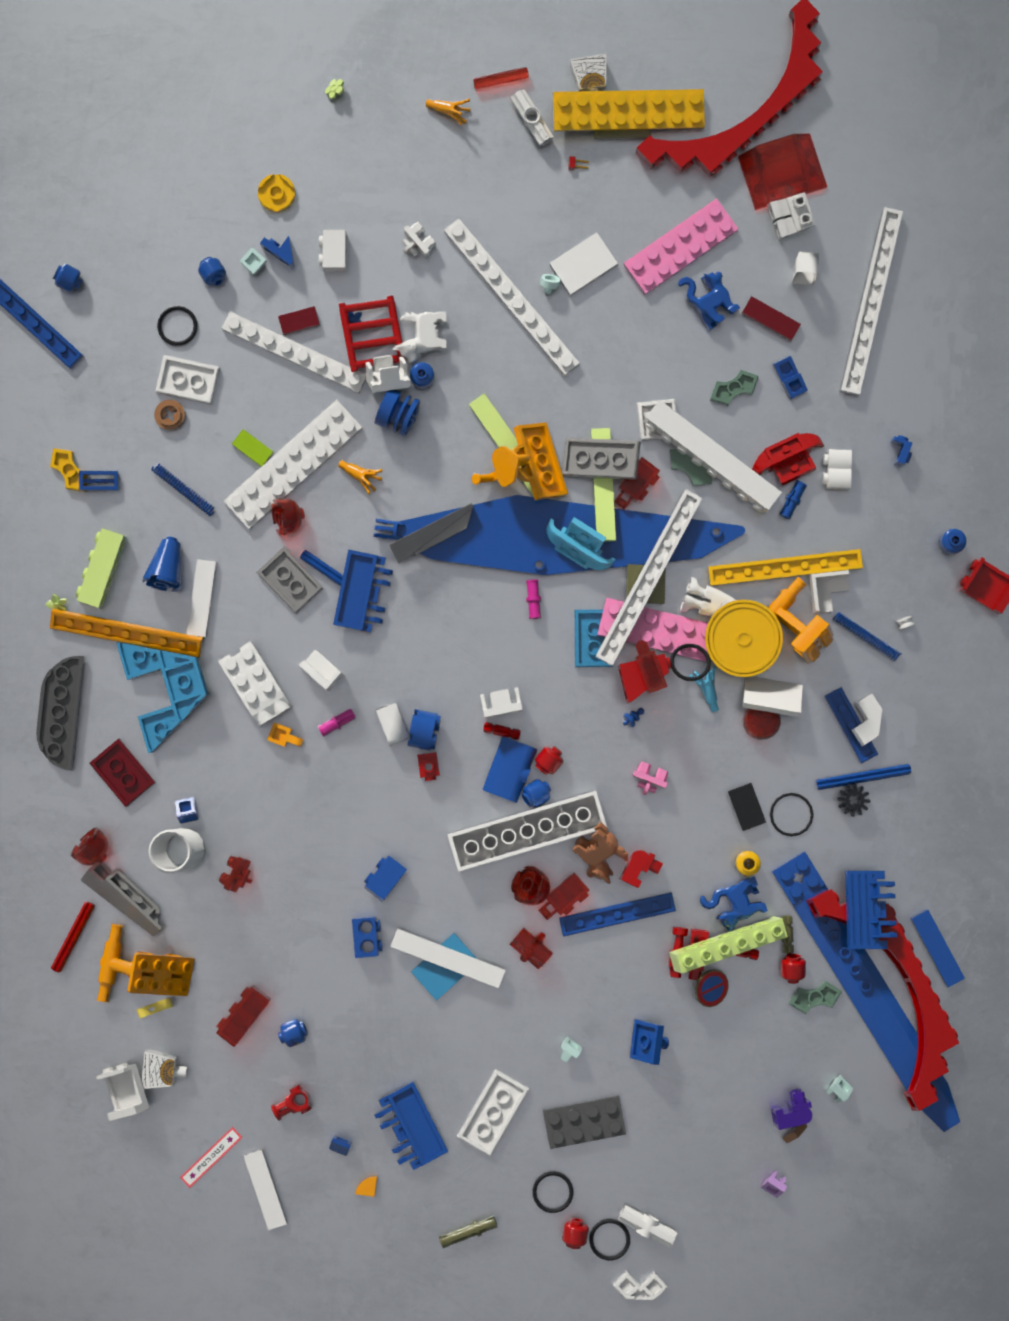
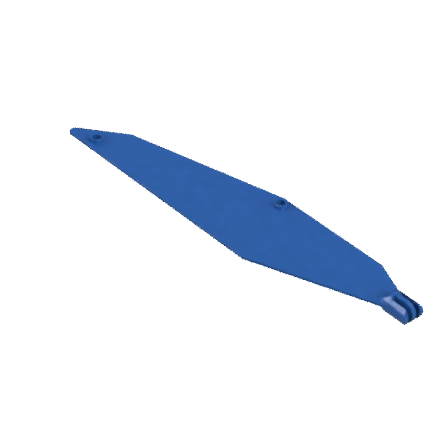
M522 495L474 504L467 529L420 554L432 560L539 575L595 570L589 567L586 570L554 549L556 546L549 540L546 532L547 524L551 518L554 520V526L561 531L563 527L567 528L574 517L596 531L595 506L551 499L535 500L534 497ZM460 508L403 521L376 518V523L394 526L376 525L374 530L392 533V535L374 533L373 537L397 541ZM614 508L616 541L604 542L600 547V550L603 551L600 556L604 559H611L612 557L616 559L609 568L626 567L627 564L645 565L671 516ZM691 519L669 562L701 559L743 535L745 528L739 525ZM713 529H718L719 535H714ZM541 562L543 566L542 568H537L535 564Z

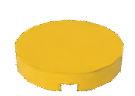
M268 175L258 186L259 201L264 208L271 212L285 211L291 207L295 200L294 185L284 175Z

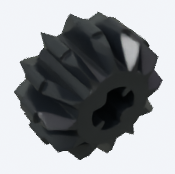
M853 784L851 790L850 786L846 785L845 789L847 792L844 790L839 791L843 797H837V800L843 801V803L839 804L838 807H846L843 811L844 814L850 811V815L854 817L855 812L858 815H862L861 808L868 810L864 803H870V800L864 797L868 796L869 792L862 794L863 786H860L857 790V784ZM857 796V804L853 803L851 805L850 802L852 800H849L850 797Z

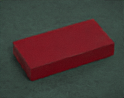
M315 306L278 316L283 335L320 326Z

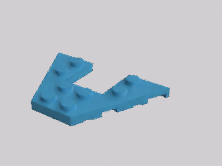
M116 643L127 680L158 670L162 671L171 706L138 716L147 751L152 753L209 694L198 657L127 643Z

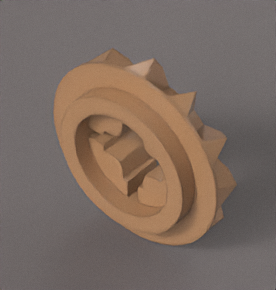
M164 400L157 405L154 417L156 423L161 428L172 430L178 428L184 422L185 412L179 402ZM166 408L170 412H175V414L173 415L174 421L170 420L169 418L164 419L165 416H167Z

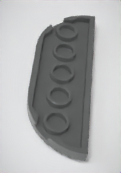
M84 656L68 657L57 663L47 672L40 693L36 731L39 748L52 764L70 771L73 768Z

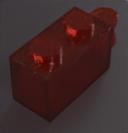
M641 457L638 463L637 480L624 479L618 487L621 493L614 502L625 510L631 501L635 503L638 500L643 501L649 493L646 489L650 484L654 486L659 480L660 476L658 474L660 470ZM623 494L629 498L627 502L621 498Z
M638 641L636 644L638 656L635 657L647 693L651 694L667 688L668 686L655 650L650 651L646 641Z
M573 872L545 897L548 902L538 911L546 920L551 918L556 912L560 916L563 913L567 915L574 909L572 906L577 901L581 903L589 896L587 893L589 889ZM549 904L555 909L551 913L546 908Z

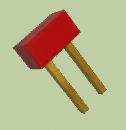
M574 156L569 157L568 169H574L575 167L588 169L586 166L575 165V161L589 163V161L577 160Z

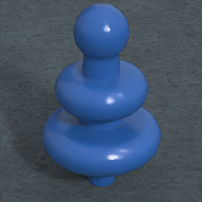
M639 708L637 712L631 711L630 715L625 713L623 715L625 720L623 725L628 724L630 727H634L635 721L640 719L639 715L644 714V709Z

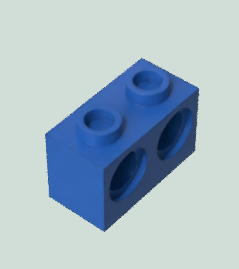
M376 916L353 918L355 958L379 956V952L382 951V940H378V932H381L380 920L377 921ZM364 922H369L372 925L371 932L366 933L362 930ZM364 942H371L374 946L373 951H365L363 948Z

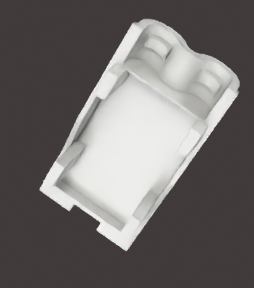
M252 641L239 648L241 652L233 657L229 654L218 662L258 726L261 727L283 711L290 709L292 705Z

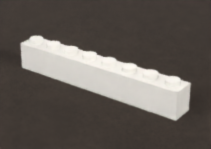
M661 400L656 403L643 422L646 423L645 426L649 430L658 432L665 442L674 444L676 450L683 455L687 454L691 457V461L695 465L706 468V472L711 477H717L727 489L736 491L740 499L748 500L752 503V507L756 511L766 513L782 493Z

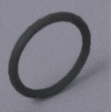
M173 306L166 309L158 319L157 328L159 335L170 345L177 346L188 343L197 331L195 315L189 309L182 306ZM182 310L191 316L193 331L187 339L175 342L169 340L163 334L161 329L162 320L170 311Z
M683 644L677 647L670 658L672 671L677 677L685 681L702 679L707 675L711 666V660L707 651L696 644ZM688 647L700 650L707 660L705 671L697 677H686L680 674L674 665V658L680 650Z
M544 1173L534 1183L532 1190L533 1198L536 1205L543 1211L557 1213L570 1205L573 1199V1186L570 1180L562 1173ZM548 1176H558L564 1179L569 1187L567 1202L557 1209L546 1208L537 1198V1186L542 1179Z
M602 1220L591 1230L589 1236L590 1247L593 1253L603 1260H617L629 1249V1231L623 1223L617 1220ZM603 1224H616L625 1232L626 1245L623 1251L616 1256H604L594 1246V1233Z

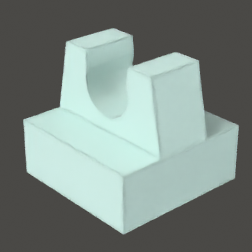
M253 247L240 260V263L253 275L267 262Z
M566 1036L561 1045L564 1051L560 1058L566 1063L571 1056L577 1059L582 1047Z
M839 1075L834 1079L826 1092L828 1094L834 1092L837 1095L835 1101L838 1103L846 1101L854 1088Z

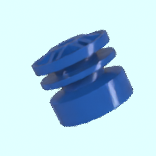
M396 389L389 390L380 404L374 423L387 429L391 422H393V432L396 433L401 426L400 435L405 437L417 419L421 401L415 399L410 405L412 396H407L404 402H402L401 391Z

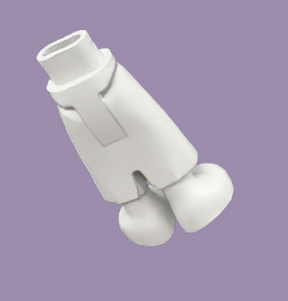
M691 577L686 593L700 596L702 599L698 600L692 596L685 595L680 611L687 612L691 608L698 609L697 614L711 617L721 606L736 599L709 585L704 589L699 585L696 578Z

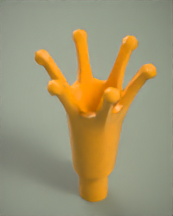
M469 98L457 102L433 101L429 99L426 101V107L451 116L459 125H462L463 122L467 123V120L460 116L462 112L459 111H471L470 108L459 107V105L469 102Z
M343 460L339 462L338 467L358 480L366 489L367 494H370L367 486L376 491V488L368 479L373 478L381 481L382 477L374 475L381 473L382 469L371 470L352 463L348 464Z

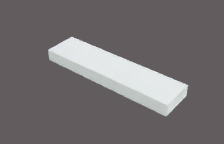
M197 559L187 635L206 638L217 565L215 561Z
M263 1149L244 1155L243 1157L268 1231L286 1225L287 1220Z

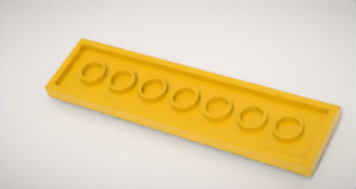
M704 89L568 91L552 93L554 132L705 128Z

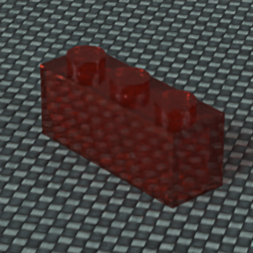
M254 985L251 988L246 987L240 995L242 997L241 1001L238 1004L235 1002L228 1010L231 1013L228 1018L225 1019L223 1017L216 1026L219 1028L216 1034L233 1047L239 1043L272 1000Z

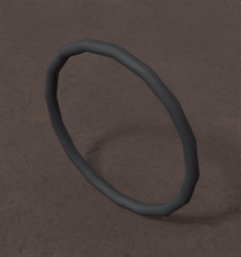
M796 793L781 795L774 801L770 810V819L774 828L781 834L791 837L801 835L807 831L812 824L814 816L809 801ZM783 797H800L810 808V821L806 828L798 833L783 832L774 823V806Z

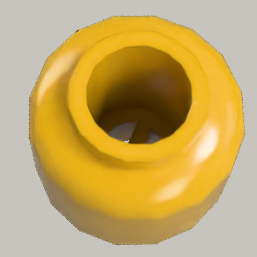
M743 851L736 857L735 867L740 874L752 876L759 871L761 861L756 853Z

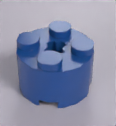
M415 709L409 731L410 740H408L407 746L429 751L431 749L435 750L437 734L434 733L439 731L441 716L438 713Z

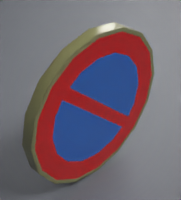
M712 969L700 976L695 986V996L701 1005L714 1007L724 1000L729 988L726 975L720 970Z

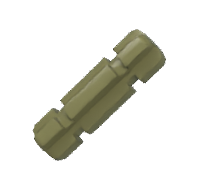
M788 915L781 917L783 918L788 936L782 939V943H784L782 945V952L785 954L794 952V945H792V942H794L793 927L791 926L793 918Z

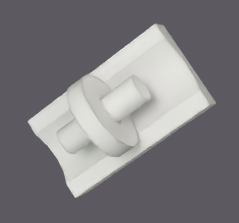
M419 222L411 227L405 226L403 228L405 230L404 233L412 242H409L407 238L402 241L406 246L403 252L405 254L411 252L416 256L419 253L415 249L417 247L425 258L429 257L430 251L436 245L433 238L429 235L423 241L420 240L418 236L425 229Z

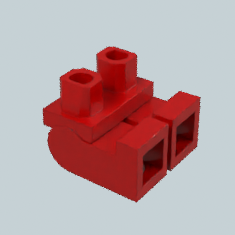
M643 850L634 851L619 879L639 888L642 882L637 879L640 872L647 873L649 870L658 874L663 863L655 860V855L652 853H646Z

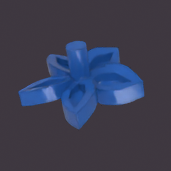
M348 312L349 323L362 322L359 320L362 312L355 314Z

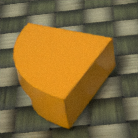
M377 1176L364 1179L358 1185L355 1194L374 1197Z

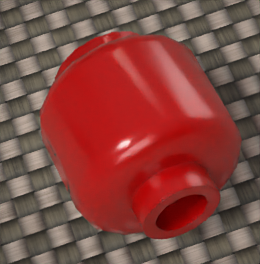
M546 746L535 758L537 763L535 766L545 775L548 773L554 774L564 762L561 757L563 753L555 746L552 748Z
M787 954L781 960V977L790 984H797L799 980L805 978L806 961L799 954Z
M572 1218V1221H567L564 1224L562 1240L571 1249H580L581 1246L587 1243L589 1227L583 1223L582 1219Z

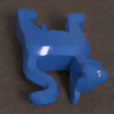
M719 271L708 275L705 273L701 278L703 283L711 289V292L700 298L695 296L696 284L692 278L684 277L678 282L680 287L683 285L689 286L687 291L688 300L694 305L709 331L717 326L716 323L719 324L725 319L723 315H719L716 311L720 306L724 307L731 315L740 309L738 304L731 302L728 290L722 285L723 275Z
M755 876L743 879L736 885L716 890L710 902L707 901L705 896L700 897V903L704 908L714 909L719 904L721 896H726L733 911L723 912L717 915L716 919H719L728 931L734 930L738 921L748 919L757 911L762 913L768 911L765 903L749 902L748 894L759 893L756 887L758 884Z

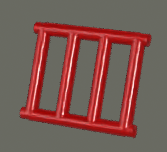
M393 295L383 300L350 305L339 303L351 372H356L359 368H366L365 362H370L371 366H374L373 359L357 361L355 350L395 344L396 346L403 343ZM388 307L390 318L349 323L348 312ZM392 325L394 335L392 337L353 342L351 331ZM397 351V355L392 356L393 363L399 362L400 364L399 357L403 356H401L399 351Z

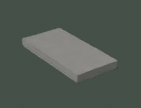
M566 438L562 475L566 477L637 480L641 442L634 440Z

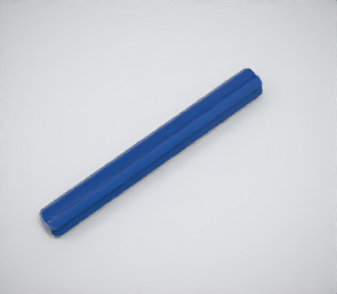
M910 764L818 779L816 785L818 790L909 775L911 774Z

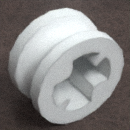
M912 615L896 621L900 625L899 630L915 624L912 621Z

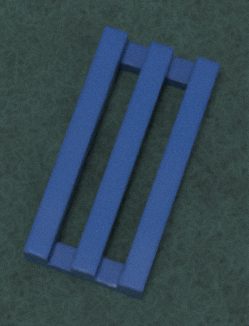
M79 471V490L118 491V471ZM83 475L114 476V479H83ZM83 483H114V486H83Z

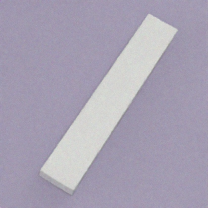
M398 928L390 946L496 988H499L506 971L495 965Z

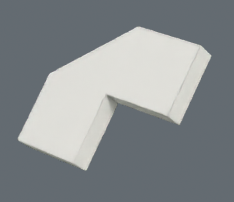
M873 694L868 695L855 704L865 719L863 723L852 729L861 746L866 745L879 736L883 709Z
M628 1271L613 1283V1286L626 1300L654 1301L668 1288L655 1272L641 1285Z

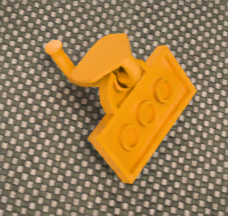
M547 422L517 425L514 427L518 446L512 450L506 446H501L494 450L492 462L495 471L482 475L476 473L471 478L472 483L475 485L498 480L499 484L503 487L513 484L516 478L523 482H530L535 500L564 497L568 494Z

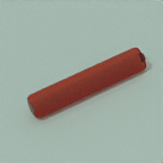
M527 67L476 77L473 79L475 89L525 79L529 76Z

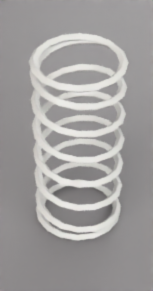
M185 828L162 831L153 838L149 845V857L156 869L164 873H176L196 867L204 857L205 851L203 839L199 834ZM175 834L182 837L188 847V857L181 866L174 864L167 854V844Z

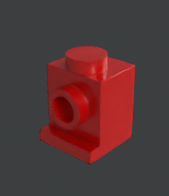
M437 752L417 755L420 778H425V781L436 780V776L440 775ZM427 763H430L432 765V769L430 771H427L425 769V765Z

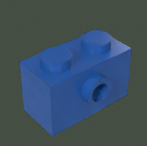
M390 856L386 859L382 857L376 865L378 870L375 874L370 873L364 881L366 883L364 888L381 902L385 900L407 871L405 867Z

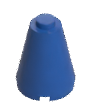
M168 536L166 539L161 540L142 579V582L147 581V586L161 591H166L167 588H172V592L180 590L181 544L177 541L178 539Z

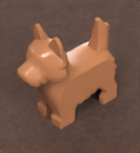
M601 822L595 826L596 832L591 836L592 839L588 841L581 836L576 840V846L573 847L572 851L575 854L577 853L589 865L587 869L588 877H596L599 880L603 879L606 883L610 884L609 875L613 876V871L605 860L615 854L628 861V852L618 845L615 835L609 832L608 828Z

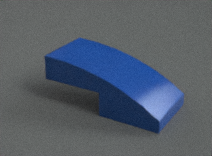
M791 356L773 363V367L790 399L808 391L801 373H798Z

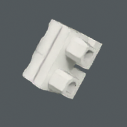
M805 192L770 202L767 205L772 222L776 221L773 223L778 240L815 226Z

